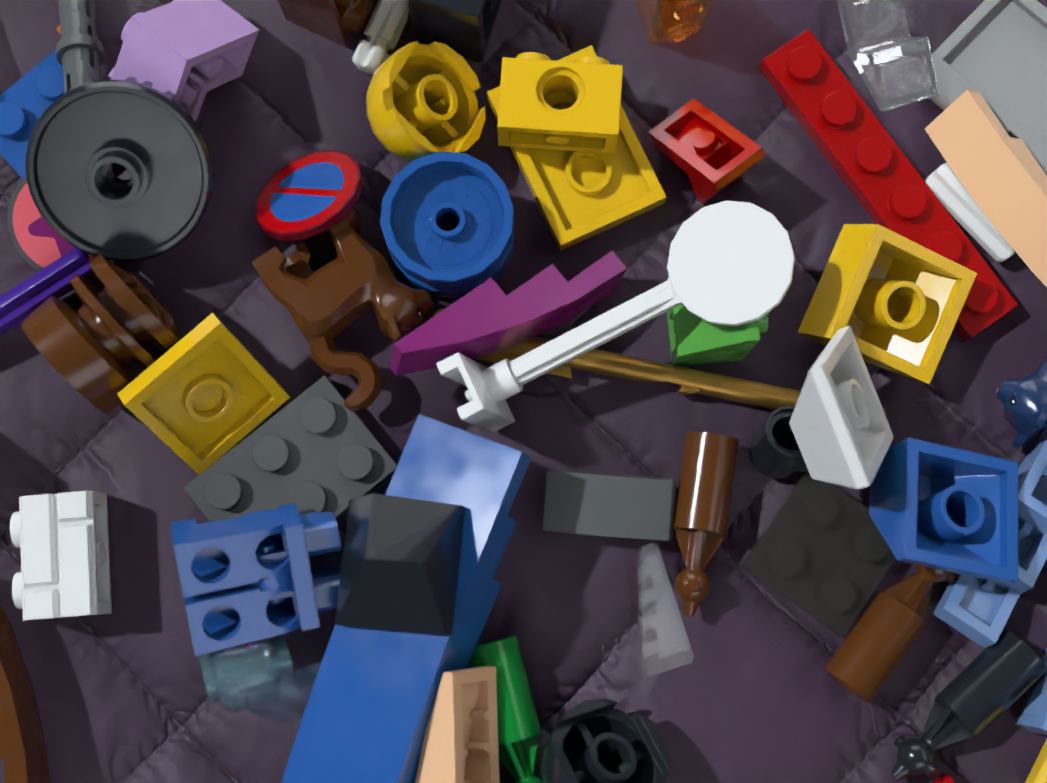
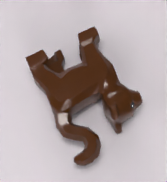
M353 207L344 218L329 228L338 258L321 267L316 272L311 269L314 257L304 241L296 246L295 251L287 259L277 247H274L252 261V264L273 298L292 315L308 342L313 360L326 373L353 375L357 378L358 387L346 398L344 405L350 411H362L373 404L381 391L382 377L377 364L361 353L337 351L334 347L333 339L359 316L374 308L380 330L395 344L424 324L425 317L433 308L434 303L431 295L425 289H413L400 283L386 258L358 235L361 230L359 226L360 218Z

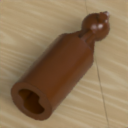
M685 432L673 529L686 569L677 575L674 588L677 596L682 601L685 616L693 617L700 602L708 597L711 590V582L708 575L704 572V568L727 535L739 439L732 436L709 432Z
M916 565L917 573L880 591L826 664L823 671L843 688L869 704L927 625L926 618L933 583L947 581L949 584H952L958 578L955 572Z

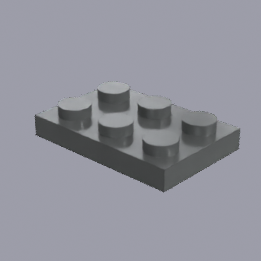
M324 375L183 488L210 522L237 518L259 510H278L277 506L296 503L300 515L316 512H333L336 520H338L348 512L349 500L369 495L394 474L397 464L357 414L345 407V399Z

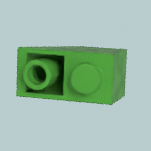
M683 305L667 311L672 365L684 366L742 361L760 341V333L767 332L768 313L757 321L739 326L710 324L690 313Z

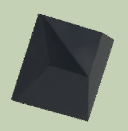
M374 493L349 500L335 625L452 635L465 507Z

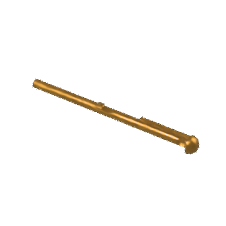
M440 308L435 310L428 316L425 322H427L428 320H430L446 308ZM533 337L513 347L475 359L498 363L506 358L512 361L551 340ZM592 349L547 372V374L572 378L571 368L632 381L669 382L680 385L677 390L678 394L688 395L696 393L775 410L784 406L795 407L801 393L799 390L598 349Z

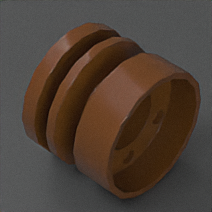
M100 253L89 262V266L104 283V288L99 291L88 280L77 273L70 281L75 292L84 303L80 309L75 311L67 303L54 296H50L21 322V327L38 351L73 388L103 413L113 416L124 406L117 393L136 378L128 365L136 358L149 367L160 358L159 354L151 346L153 342L158 340L169 350L183 337L180 335L172 319V314L148 287L132 272L117 266Z

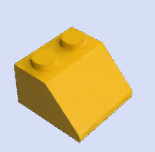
M844 224L798 333L827 346L838 329L851 326L864 362L921 383L930 384L977 273L879 224Z

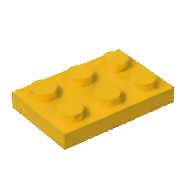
M591 45L557 61L575 62L580 57H597ZM500 86L487 91V100L497 121ZM555 92L546 97L545 102L554 109L562 110L571 107L575 100L567 93ZM620 106L619 136L615 154L510 147L560 251L665 204L667 197L622 106Z

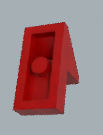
M694 98L648 132L655 149L687 173L697 200L702 205L765 157L763 148Z

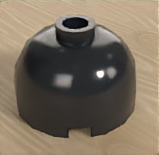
M606 698L584 700L563 715L549 736L543 748L541 775L543 783H665V779L671 774V760L663 738L643 715L636 711L631 717L624 711L614 708L618 702Z

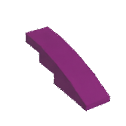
M611 251L573 279L567 281L557 268L551 264L507 296L495 281L489 278L396 342L388 367L397 376L438 368L436 363L457 352L470 359H475L513 347L569 321L612 294L626 272L627 267Z

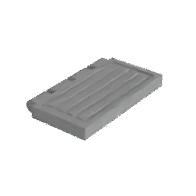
M984 0L926 60L924 69L929 74L921 81L917 89L943 111L967 89L980 92L1009 137L1022 139L1047 175V8L1037 0Z

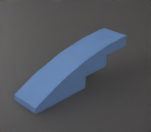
M1047 427L1018 468V582L1008 584L956 573L958 578L954 583L948 585L933 612L939 619L984 649L996 644L1020 594L1033 588L1047 559Z

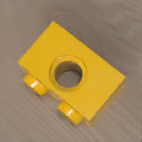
M536 52L520 53L516 58L502 57L497 122L498 146L615 154L619 136L623 65L610 64L608 60L596 56L580 57L575 62L554 61L549 56ZM564 92L573 97L575 103L567 109L559 110L550 107L545 102V99L552 93Z

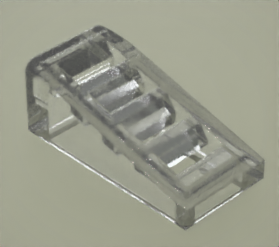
M654 542L638 548L637 555L641 666L646 676H652L693 663L694 655L659 547Z

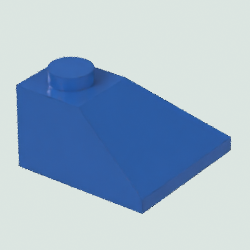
M909 437L888 448L870 485L869 515L896 559L901 562L1008 584L1018 582V462Z

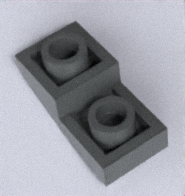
M547 470L543 531L630 539L672 540L676 480L624 474L606 475L565 470Z

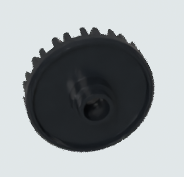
M104 77L99 81H95V79L89 80L77 88L70 89L54 101L41 115L30 135L26 151L25 170L29 191L34 204L47 224L62 239L87 254L97 256L101 253L108 260L127 262L147 260L167 253L179 246L195 231L212 199V190L216 180V174H214L216 160L215 157H211L209 136L204 135L201 131L203 128L202 122L200 120L195 122L187 112L188 106L184 102L177 103L172 92L167 91L164 94L152 88L153 83L145 81L142 84L137 83L134 77H128L125 80H111V77ZM112 163L124 166L130 172L132 178L123 180L116 177L112 171Z

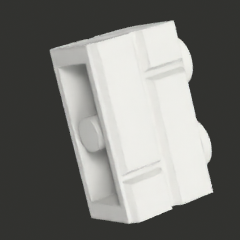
M77 491L19 497V511L14 512L10 520V536L13 545L16 548H21V572L15 573L13 577L12 597L16 608L23 609V621L112 614L107 494L95 491Z

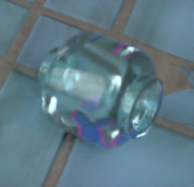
M271 637L198 656L209 703L219 701L221 707L229 713L240 712L278 700L284 688L282 676L293 674L292 661L285 638L273 641Z

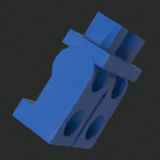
M296 503L277 506L278 510H259L237 518L197 524L196 518L170 522L174 553L195 657L283 635L301 627L302 631L320 627L318 613L337 608L342 565L311 571L309 557L341 550L338 524L333 512H316L300 515Z

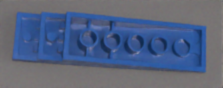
M418 414L385 495L465 507L452 635L335 625L309 696L281 783H415L425 730L443 672L467 669L474 648L479 641L502 583L493 578L517 522L508 517V514L532 459L530 456L522 451Z

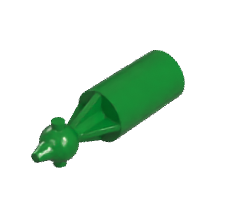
M515 635L477 645L474 648L468 668L496 666L499 759L516 779L515 783H543L539 777L534 776L542 731L517 637Z

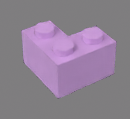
M173 0L168 4L144 13L139 12L127 21L121 33L123 44L116 66L108 77H111V80H125L128 77H134L137 83L142 84L145 81L153 83L152 88L164 94L167 91L172 92L177 103L184 102L188 106L187 112L196 122L207 91L242 76L259 29L221 0Z

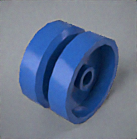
M436 152L414 159L394 176L382 198L380 225L396 269L412 287L425 289L432 297L460 299L489 278L496 281L504 272L513 254L514 207L506 184L488 164L466 153ZM449 222L457 223L455 229L444 231V224Z

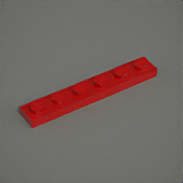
M809 29L762 60L759 66L760 71L875 224H879L977 273L954 326V329L964 342L974 337L1018 305Z

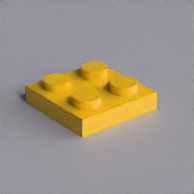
M213 313L117 393L124 406L198 475L225 455L290 398L282 386Z

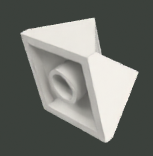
M851 326L838 329L809 370L789 424L811 479L860 489L871 485L894 436Z

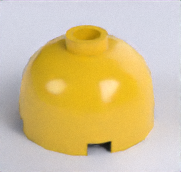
M419 41L408 43L395 51L374 71L366 95L367 117L374 135L385 149L399 158L411 162L414 159L436 152L463 153L467 151L480 138L486 119L485 107L478 110V101L474 92L481 88L477 75L463 56L446 44L436 41L429 45L417 44Z

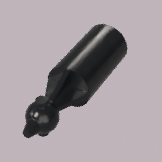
M1004 630L996 644L985 648L934 698L935 700L922 737L905 739L900 735L895 739L894 745L898 748L897 762L890 775L896 781L910 775L920 776L926 774L929 778H933L938 773V768L934 765V752L970 739H977L1047 671L1045 664L1039 656L1016 635Z

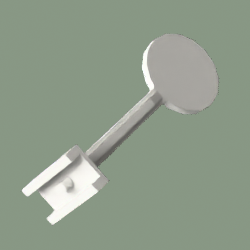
M723 201L701 208L682 223L670 244L667 265L669 278L666 282L512 361L506 358L487 368L457 352L436 363L441 375L468 388L464 393L469 402L457 408L461 420L493 432L515 422L506 399L523 391L522 385L679 305L685 306L690 313L710 324L739 326L760 320L780 304L792 283L795 257L788 232L772 213L749 202Z

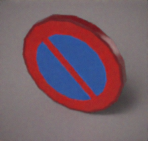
M336 150L312 152L295 159L277 171L261 189L255 203V220L269 237L282 241L302 240L324 232L344 218L358 201L364 186L362 168L349 153Z

